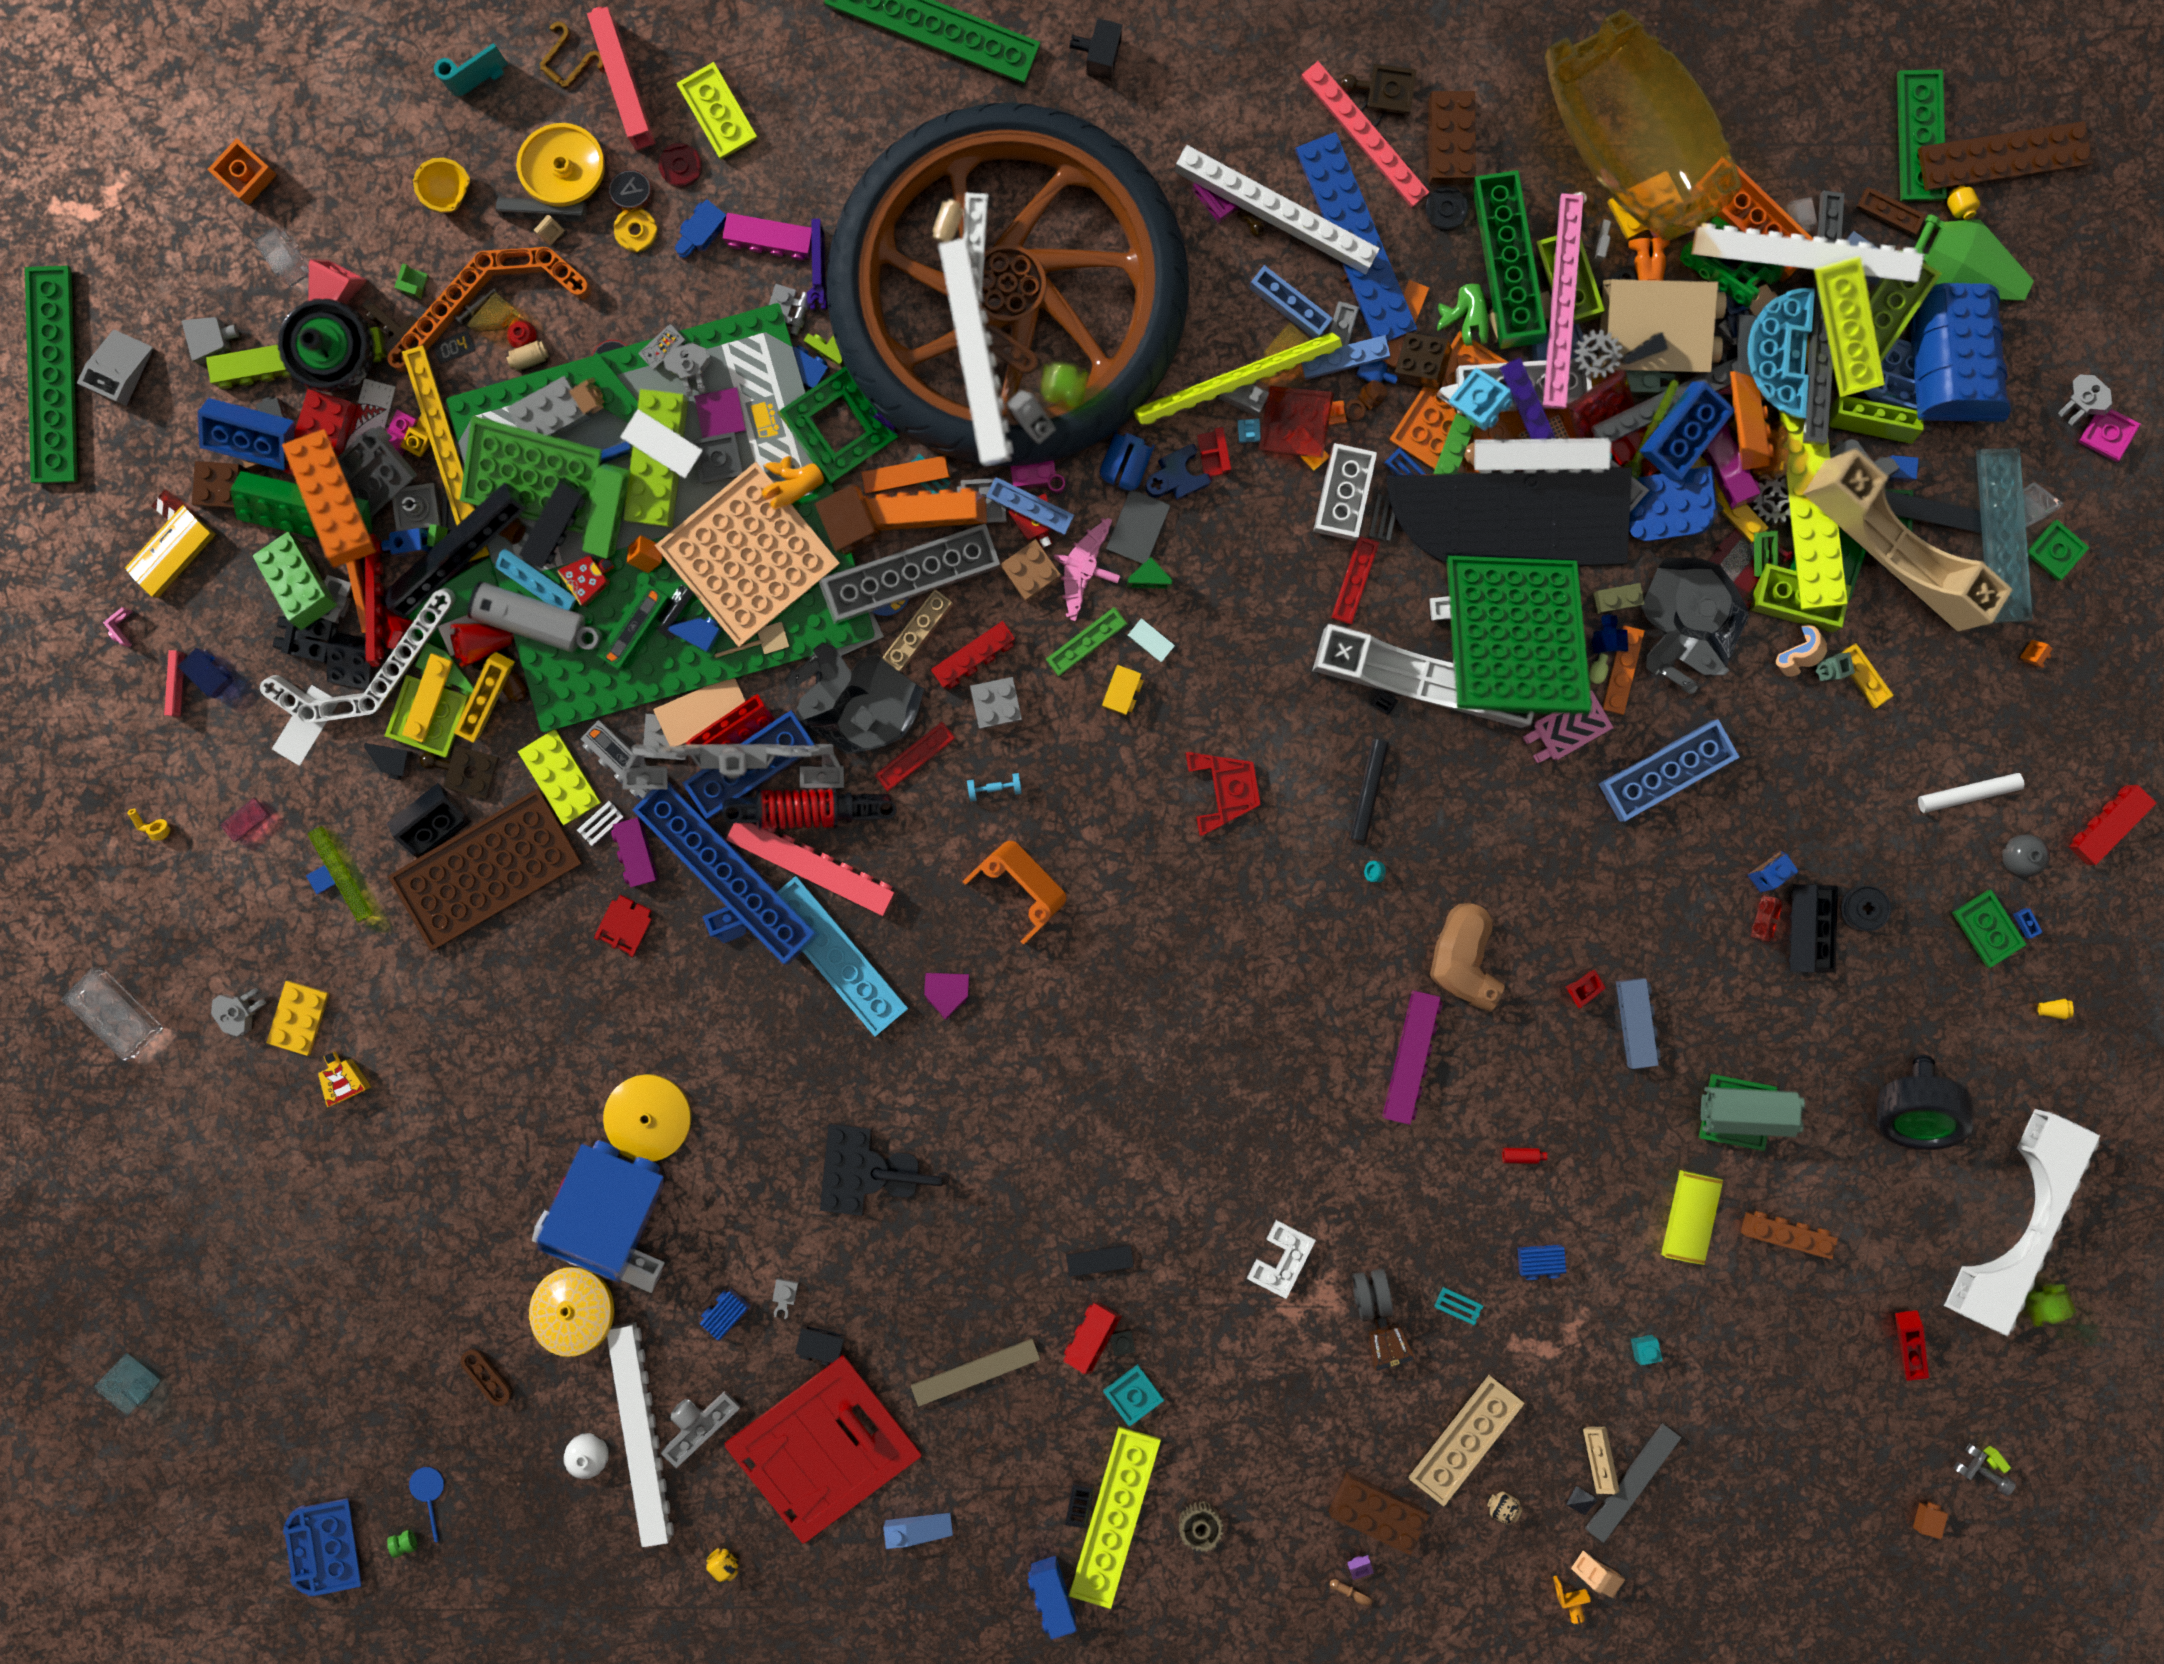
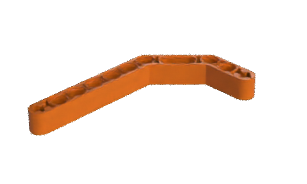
M548 247L478 252L389 352L388 363L399 372H407L402 351L411 349V343L414 340L419 341L417 347L423 345L427 351L454 321V316H458L462 312L464 305L469 304L493 275L547 272L579 300L587 299L590 296L591 286L582 275ZM551 255V261L546 264L543 263L544 257ZM530 257V261L526 265H503L507 258ZM490 259L489 266L482 267L483 261ZM567 269L568 274L565 277L560 278V271ZM476 275L475 282L468 284L469 277ZM574 280L583 287L581 291L572 284ZM456 292H462L458 300L453 299ZM447 308V313L444 316H439L440 310ZM428 324H433V329L426 333L425 327ZM399 358L403 360L401 364L397 361Z

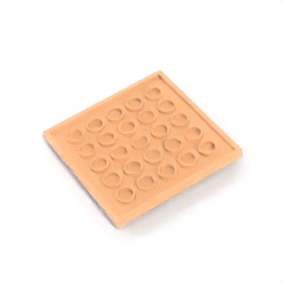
M757 462L752 464L655 545L738 647L745 644L815 586L822 578L840 565L839 561L791 504L773 510L770 506L772 499H764L761 495L763 489L773 482Z

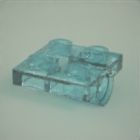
M126 1353L94 1386V1389L129 1416L136 1407L138 1408L150 1396L151 1391L160 1383V1379Z

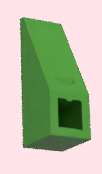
M426 643L415 665L421 669L420 673H424L431 653L452 660L453 663L445 685L452 687L454 684L460 687L459 692L471 696L475 685L453 655L450 656L449 652Z

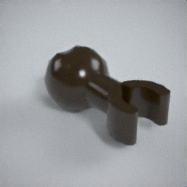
M1240 212L1237 213L1240 221L1247 222L1250 225V232L1254 237L1260 238L1264 236L1267 226L1263 221L1256 220L1250 212H1248L1249 217L1241 215Z

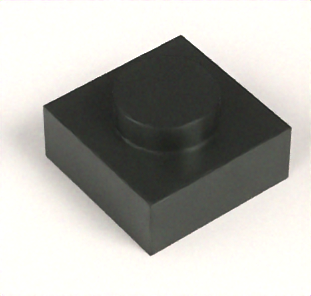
M1131 1329L1112 1334L1111 1343L1114 1356L1136 1352Z

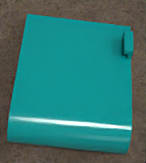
M493 43L459 67L451 59L441 58L435 63L434 72L452 95L463 96L489 77L496 80L504 74L502 68L507 66L508 63Z

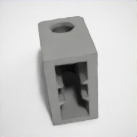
M217 317L182 320L191 359L199 365L207 363L206 357L230 352L229 340L239 337V331L235 324L225 327L224 322Z

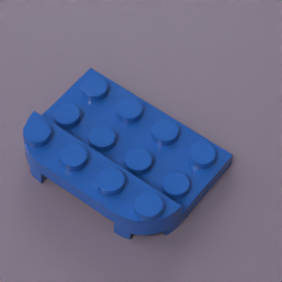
M1713 466L1689 469L1682 480L1669 479L1664 474L1636 478L1649 491L1630 512L1629 531L1632 536L1646 542H1654L1656 540L1695 534L1701 535L1712 526L1715 518L1717 519L1718 512Z
M349 1498L310 1506L302 1505L293 1510L287 1518L283 1529L292 1586H295L297 1590L307 1594V1596H317L361 1587L362 1582Z

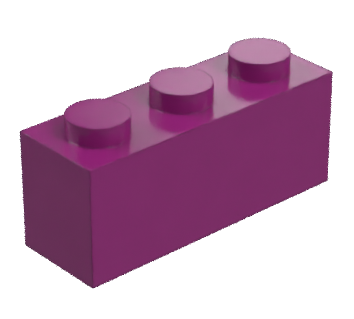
M637 817L613 824L614 830H611L614 842H618L619 851H617L620 863H623L625 867V872H623L625 883L629 884L630 887H637L658 881L657 870L642 819Z

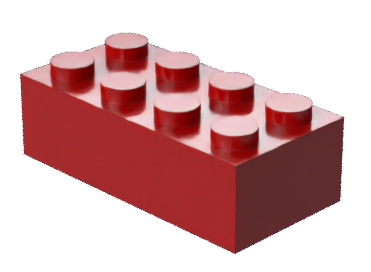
M307 389L294 432V440L325 429L338 457L344 451L357 406L348 400ZM288 461L283 473L295 477Z

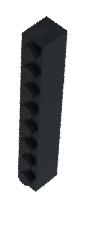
M504 482L383 593L387 609L402 619L409 616L527 509L521 492Z

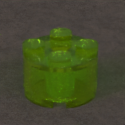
M1052 363V367L1045 364L1040 393L1045 396L1044 400L1047 402L1057 403L1060 400L1066 401V404L1071 406H1079L1080 402L1084 400L1088 372L1084 369L1082 373L1077 372L1076 366Z
M2055 1283L2042 1287L2044 1291L2037 1293L2036 1291H2030L2025 1298V1307L2033 1326H2043L2042 1321L2050 1322V1324L2072 1317L2073 1313H2077L2068 1289L2064 1284L2057 1286Z

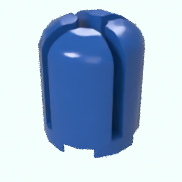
M1117 429L1114 431L1101 465L1100 476L1105 482L1115 485L1132 444L1134 447L1118 487L1125 490H1134L1140 485L1156 445L1153 444L1152 448L1144 445L1145 441L1128 433H1125V436L1117 434Z

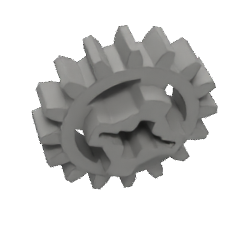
M1592 330L1590 337L1585 334L1582 336L1584 342H1577L1576 345L1580 349L1573 352V354L1578 355L1574 363L1581 364L1578 368L1579 371L1582 369L1586 370L1584 376L1587 377L1590 373H1593V379H1596L1598 374L1605 378L1606 371L1610 374L1614 373L1612 366L1619 367L1620 363L1616 360L1623 357L1622 354H1618L1622 346H1616L1615 343L1618 341V338L1612 340L1610 338L1611 332L1605 336L1603 335V330H1600L1598 335ZM1595 340L1592 348H1585L1589 342ZM1605 342L1609 344L1612 350L1607 349V347L1604 345ZM1597 349L1600 350V354L1604 355L1599 360L1593 354ZM1584 358L1591 362V367L1585 362ZM1611 360L1608 366L1601 368L1602 362Z
M1775 476L1772 482L1766 478L1764 485L1759 483L1760 494L1756 500L1750 503L1755 504L1752 510L1759 512L1757 515L1759 518L1764 517V523L1772 520V525H1775L1778 519L1781 523L1786 521V517L1790 519L1787 485L1785 484L1786 478L1778 482V478ZM1770 488L1768 495L1761 496L1765 489ZM1774 496H1775V500H1779V501H1780V502H1778L1776 505H1775L1774 501H1771V500H1770V499L1773 498ZM1788 505L1786 511L1780 514L1781 507Z

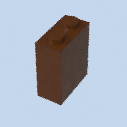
M854 484L814 503L836 552L844 553V555L850 554L856 550L855 547L861 544H870L875 541V537L880 535L860 487Z

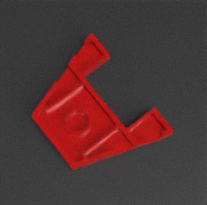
M1193 752L1185 753L1188 772L1211 769L1218 813L1196 817L1199 836H1203L1261 805L1253 762Z

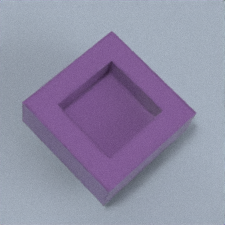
M1368 1555L1364 1557L1359 1556L1347 1562L1353 1580L1374 1573Z

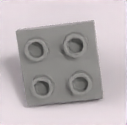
M435 483L404 487L392 499L396 531L415 528L429 529L430 524L442 526Z

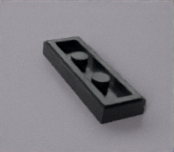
M1131 1245L1066 1254L1069 1277L1134 1267Z

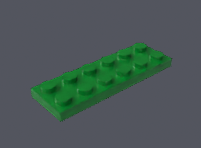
M1900 70L1897 73L1900 202L1944 201L1947 198L1946 188L1925 192L1918 155V148L1921 146L1945 143L1943 70Z

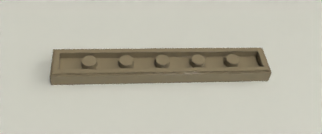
M1031 1338L911 1385V1389L919 1407L1040 1360V1356L1034 1340Z

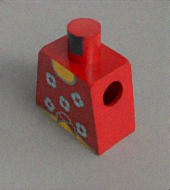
M587 556L557 571L579 604L586 607L610 584L605 573L615 566L609 558H604L597 563L593 557Z

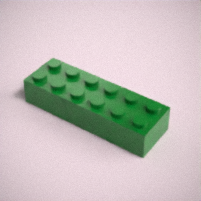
M240 471L230 489L237 520L319 539L298 484ZM354 498L366 529L371 534L373 529L369 502Z

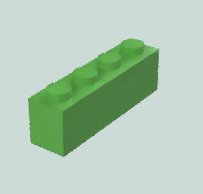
M607 463L595 470L593 476L595 486L589 497L591 507L585 519L587 528L582 536V551L604 558L615 554L630 479V470Z

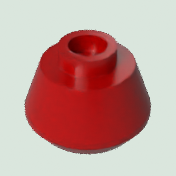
M515 321L507 330L508 342L514 348H519L536 341V330L528 321Z

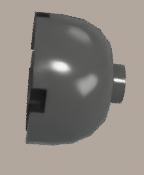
M2030 834L2017 835L2007 842L2008 844L2006 849L2003 850L2002 855L2003 863L2008 871L2019 877H2034L2047 868L2050 861V850L2046 842L2041 838Z

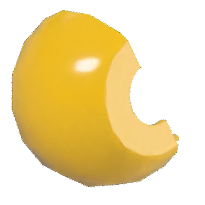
M432 158L422 163L416 170L413 179L414 191L421 204L429 210L441 214L452 213L462 203L470 184V177L465 169L456 161L447 158Z

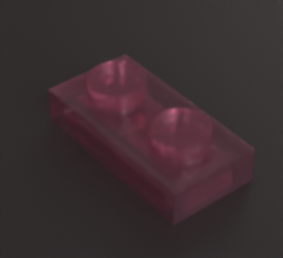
M252 798L220 826L233 842H237L270 814L257 798Z

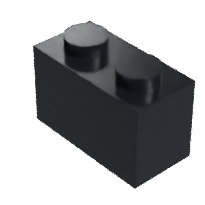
M804 1324L801 1328L795 1354L800 1355L799 1358L812 1361L813 1358L821 1360V1364L829 1366L841 1356L846 1335Z

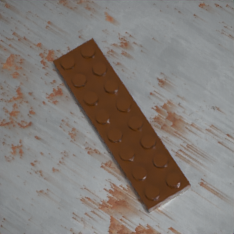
M2085 121L1927 145L1918 148L1925 192L2073 169L2093 164Z

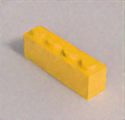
M497 652L488 658L456 726L455 734L473 743L481 736L515 664L514 661Z

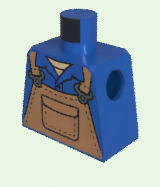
M421 528L390 532L389 540H383L381 543L384 553H391L403 558L424 556L433 548L427 546L428 530Z
M1780 851L1750 872L1748 876L1759 892H1765L1777 888L1799 871L1788 855Z

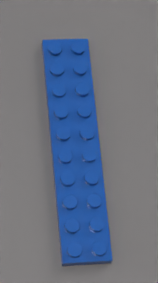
M1331 133L1296 147V154L1322 217L1380 248L1366 275L1341 262L1372 338L1385 335L1388 343L1405 336L1406 332H1416L1417 327L1337 133Z

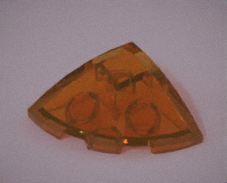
M1773 420L1769 424L1770 438H1767V444H1772L1773 457H1769V466L1750 469L1752 478L1757 480L1758 483L1764 480L1773 482L1787 473L1789 449L1785 448L1784 444L1787 442L1788 431L1786 427H1781L1783 421Z

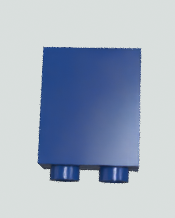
M596 1141L593 1148L581 1144L536 1238L538 1251L620 1283L664 1188L663 1176L658 1174L660 1166L648 1159L636 1157L634 1163L631 1164L617 1158L620 1151L608 1143Z

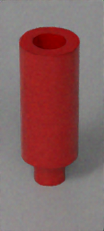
M1503 1148L1502 1160L1503 1163L1539 1164L1540 1161H1547V1152H1540L1539 1148Z

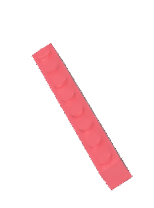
M755 823L733 824L726 838L727 841L881 916L885 915L896 893L891 890L893 886L883 881L880 884L872 881L873 877L864 872H861L859 875L852 871L854 867L843 862L841 865L833 862V857L822 853L820 856L813 852L815 848L804 843L802 846L794 843V838L783 834L782 837L774 834L775 829H772V827L758 831Z

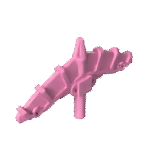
M1102 518V522L1091 531L1087 529L1086 532L1088 534L1078 544L1076 542L1073 544L1075 548L1068 556L1055 554L1053 557L1064 565V577H1061V581H1064L1065 595L1062 596V599H1066L1069 611L1066 616L1070 617L1073 621H1076L1081 610L1084 589H1086L1087 582L1093 578V575L1117 584L1119 582L1120 575L1098 568L1096 562L1099 548L1109 534L1112 519L1107 518L1105 520Z

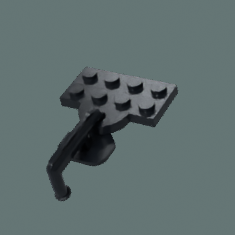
M830 1123L828 1124L820 1211L863 1216L866 1194H872L882 1189L883 1186L891 1196L906 1198L915 1193L917 1184L941 1187L949 1182L950 1177L946 1172H941L937 1176L918 1174L919 1162L912 1154L897 1152L886 1160L879 1152L871 1150L873 1128Z

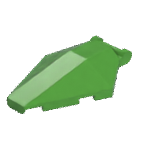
M1927 216L1922 234L1915 248L1912 249H1918L1917 254H1924L1922 262L1942 273L1934 285L1942 283L1991 284L1999 290L2000 301L2012 300L2023 302L2026 299L2034 280L1980 219L1943 222L1937 216ZM1935 228L1938 232L1926 254L1923 249Z

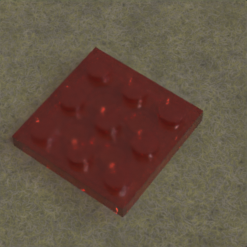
M1620 368L1568 405L1577 439L1596 438L1591 431L1594 425L1634 407L1626 372Z
M1270 386L1258 450L1323 458L1334 394L1327 391Z

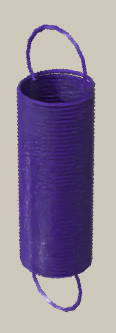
M879 412L873 416L893 432L895 426Z

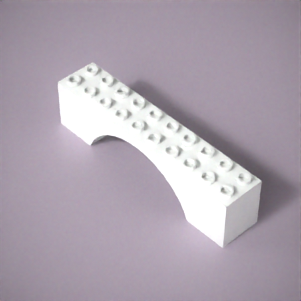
M1328 624L1324 628L1312 671L1457 710L1454 663L1413 653L1387 644L1371 635ZM1457 710L1519 728L1531 725L1534 714L1533 712Z
M2034 1110L2017 1146V1149L2028 1163L2034 1180L2035 1206L2030 1224L2020 1241L2003 1256L1982 1265L1962 1266L1944 1306L2007 1336L2009 1332L2013 1331L2016 1325L2015 1319L2025 1306L2027 1293L2034 1286V1278L2043 1267L2045 1254L2051 1249L2053 1245L2052 1239L2062 1226L2063 1215L2069 1210L2071 1198L2080 1187V1178L2089 1167V1159L2092 1152H2095L2098 1148L2100 1135L2053 1113Z

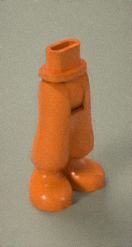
M1656 237L1651 240L1650 238H1640L1628 241L1629 249L1637 251V256L1634 260L1637 280L1664 281L1667 262L1664 249L1670 245V238ZM1649 246L1652 249V257L1649 255Z

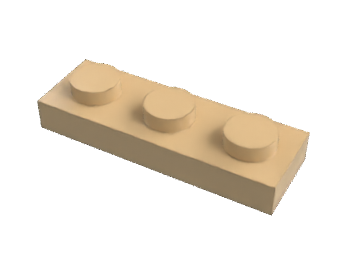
M1606 1427L1584 1428L1583 1432L1596 1494H1616L1620 1492Z

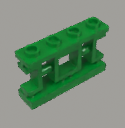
M1717 215L1710 223L1714 224L1715 229L1724 230V226H1731ZM1692 241L1683 247L1680 260L1687 267L1692 268L1710 282H1718L1719 290L1727 293L1746 308H1749L1753 300L1755 301L1758 298L1760 290L1755 286L1762 279L1770 285L1774 282L1776 283L1781 278L1785 268L1783 265L1736 260L1742 265L1735 271H1732L1721 263L1724 258L1713 257L1709 260L1705 256L1691 254ZM1753 266L1759 272L1754 274L1748 269ZM1741 276L1748 280L1745 285L1738 281Z

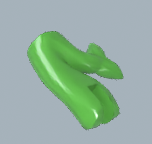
M1466 284L1459 289L1458 301L1454 309L1441 303L1438 305L1442 318L1438 322L1437 331L1449 327L1452 323L1461 319L1468 311L1462 327L1464 344L1466 346H1473L1471 331L1479 330L1481 344L1488 342V312L1481 285Z

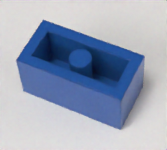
M2024 908L2013 914L2025 938L2031 939L2042 933L2030 908Z

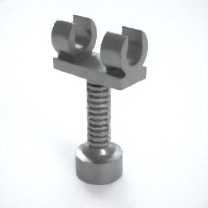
M1969 1443L1965 1450L1975 1456L1968 1468L1957 1461L1953 1469L1970 1480L1976 1472H1979L1998 1486L1997 1490L2001 1494L2009 1496L2014 1491L2016 1482L2007 1476L2001 1478L1983 1466L1982 1463L1987 1455Z

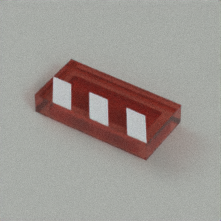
M165 489L151 505L167 520L182 505L197 518H201Z

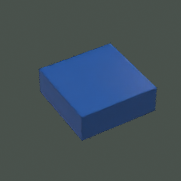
M323 865L306 875L316 894H321L338 884L327 865Z

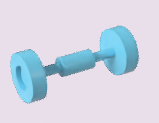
M1019 773L1012 774V783H990L975 788L974 779L967 780L970 802L977 801L976 792L980 791L995 792L1002 791V788L1014 787L1015 795L1022 794Z

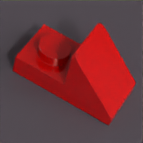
M383 606L384 615L381 617V625L384 629L383 639L387 648L395 649L398 641L403 638L413 622L407 617L402 619L389 611L387 606Z
M1596 970L1588 972L1578 981L1565 986L1578 1008L1583 1007L1606 988Z

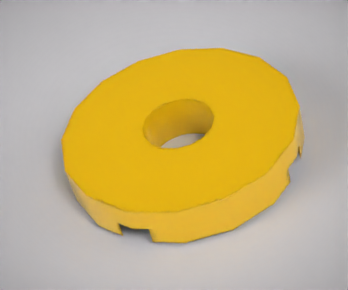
M626 209L618 215L614 222L615 238L621 247L628 251H645L653 245L657 238L658 229L656 222L650 213L643 209ZM633 225L641 226V231L637 235L630 234V228Z

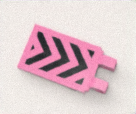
M1592 690L1590 691L1592 708L1590 715L1550 713L1535 722V730L1523 736L1526 744L1540 737L1545 744L1546 749L1533 755L1537 763L1549 757L1558 760L1613 728Z

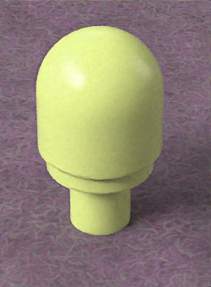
M1600 654L1598 661H1594L1589 671L1591 682L1600 684L1606 679L1609 670L1606 664L1608 655Z

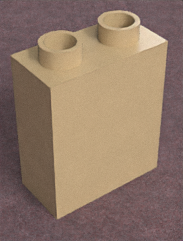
M1603 280L1602 304L1605 311L1600 317V330H1603V335L1605 336L1611 332L1610 338L1612 340L1618 338L1615 344L1616 346H1622L1618 354L1626 355L1658 332H1663L1668 346L1665 351L1629 364H1621L1620 359H1617L1616 361L1620 363L1619 367L1612 366L1614 370L1711 372L1712 363L1720 362L1723 351L1722 338L1714 336L1715 319H1722L1726 310L1725 292H1717L1718 282ZM1605 342L1604 345L1607 347V349L1612 350L1609 344ZM1598 350V360H1599V358H1600L1601 356H1604L1603 354H1600V350ZM1611 360L1602 362L1601 368L1608 366Z

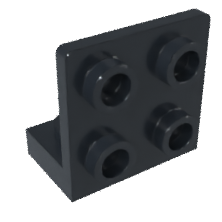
M338 632L334 634L327 643L328 682L362 689L368 688L371 683V665L366 662V638Z

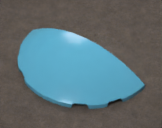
M1812 288L1791 290L1771 300L1763 308L1757 319H1755L1748 341L1750 371L1758 389L1780 411L1800 419H1806L1809 375H1805L1807 334L1812 332L1815 289Z

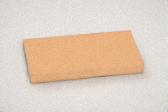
M733 678L703 687L653 709L669 746H681L744 703L745 699L736 679Z

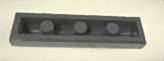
M498 197L496 201V210L499 216L504 219L543 220L549 215L555 221L587 222V205L585 201L565 207L549 206L535 199Z

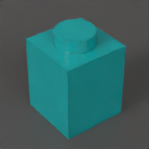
M1653 1335L1631 1339L1635 1361L1640 1365L1662 1361L1658 1339Z

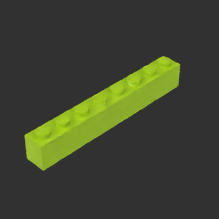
M373 327L370 329L374 334L376 354L373 363L380 362L381 358L388 357L387 350L383 347L385 345L384 332L378 327ZM278 345L206 357L210 383L219 387V389L232 388L233 384L251 385L256 380L267 382L275 380V377L283 376L284 378H291L292 376L285 369L280 359Z

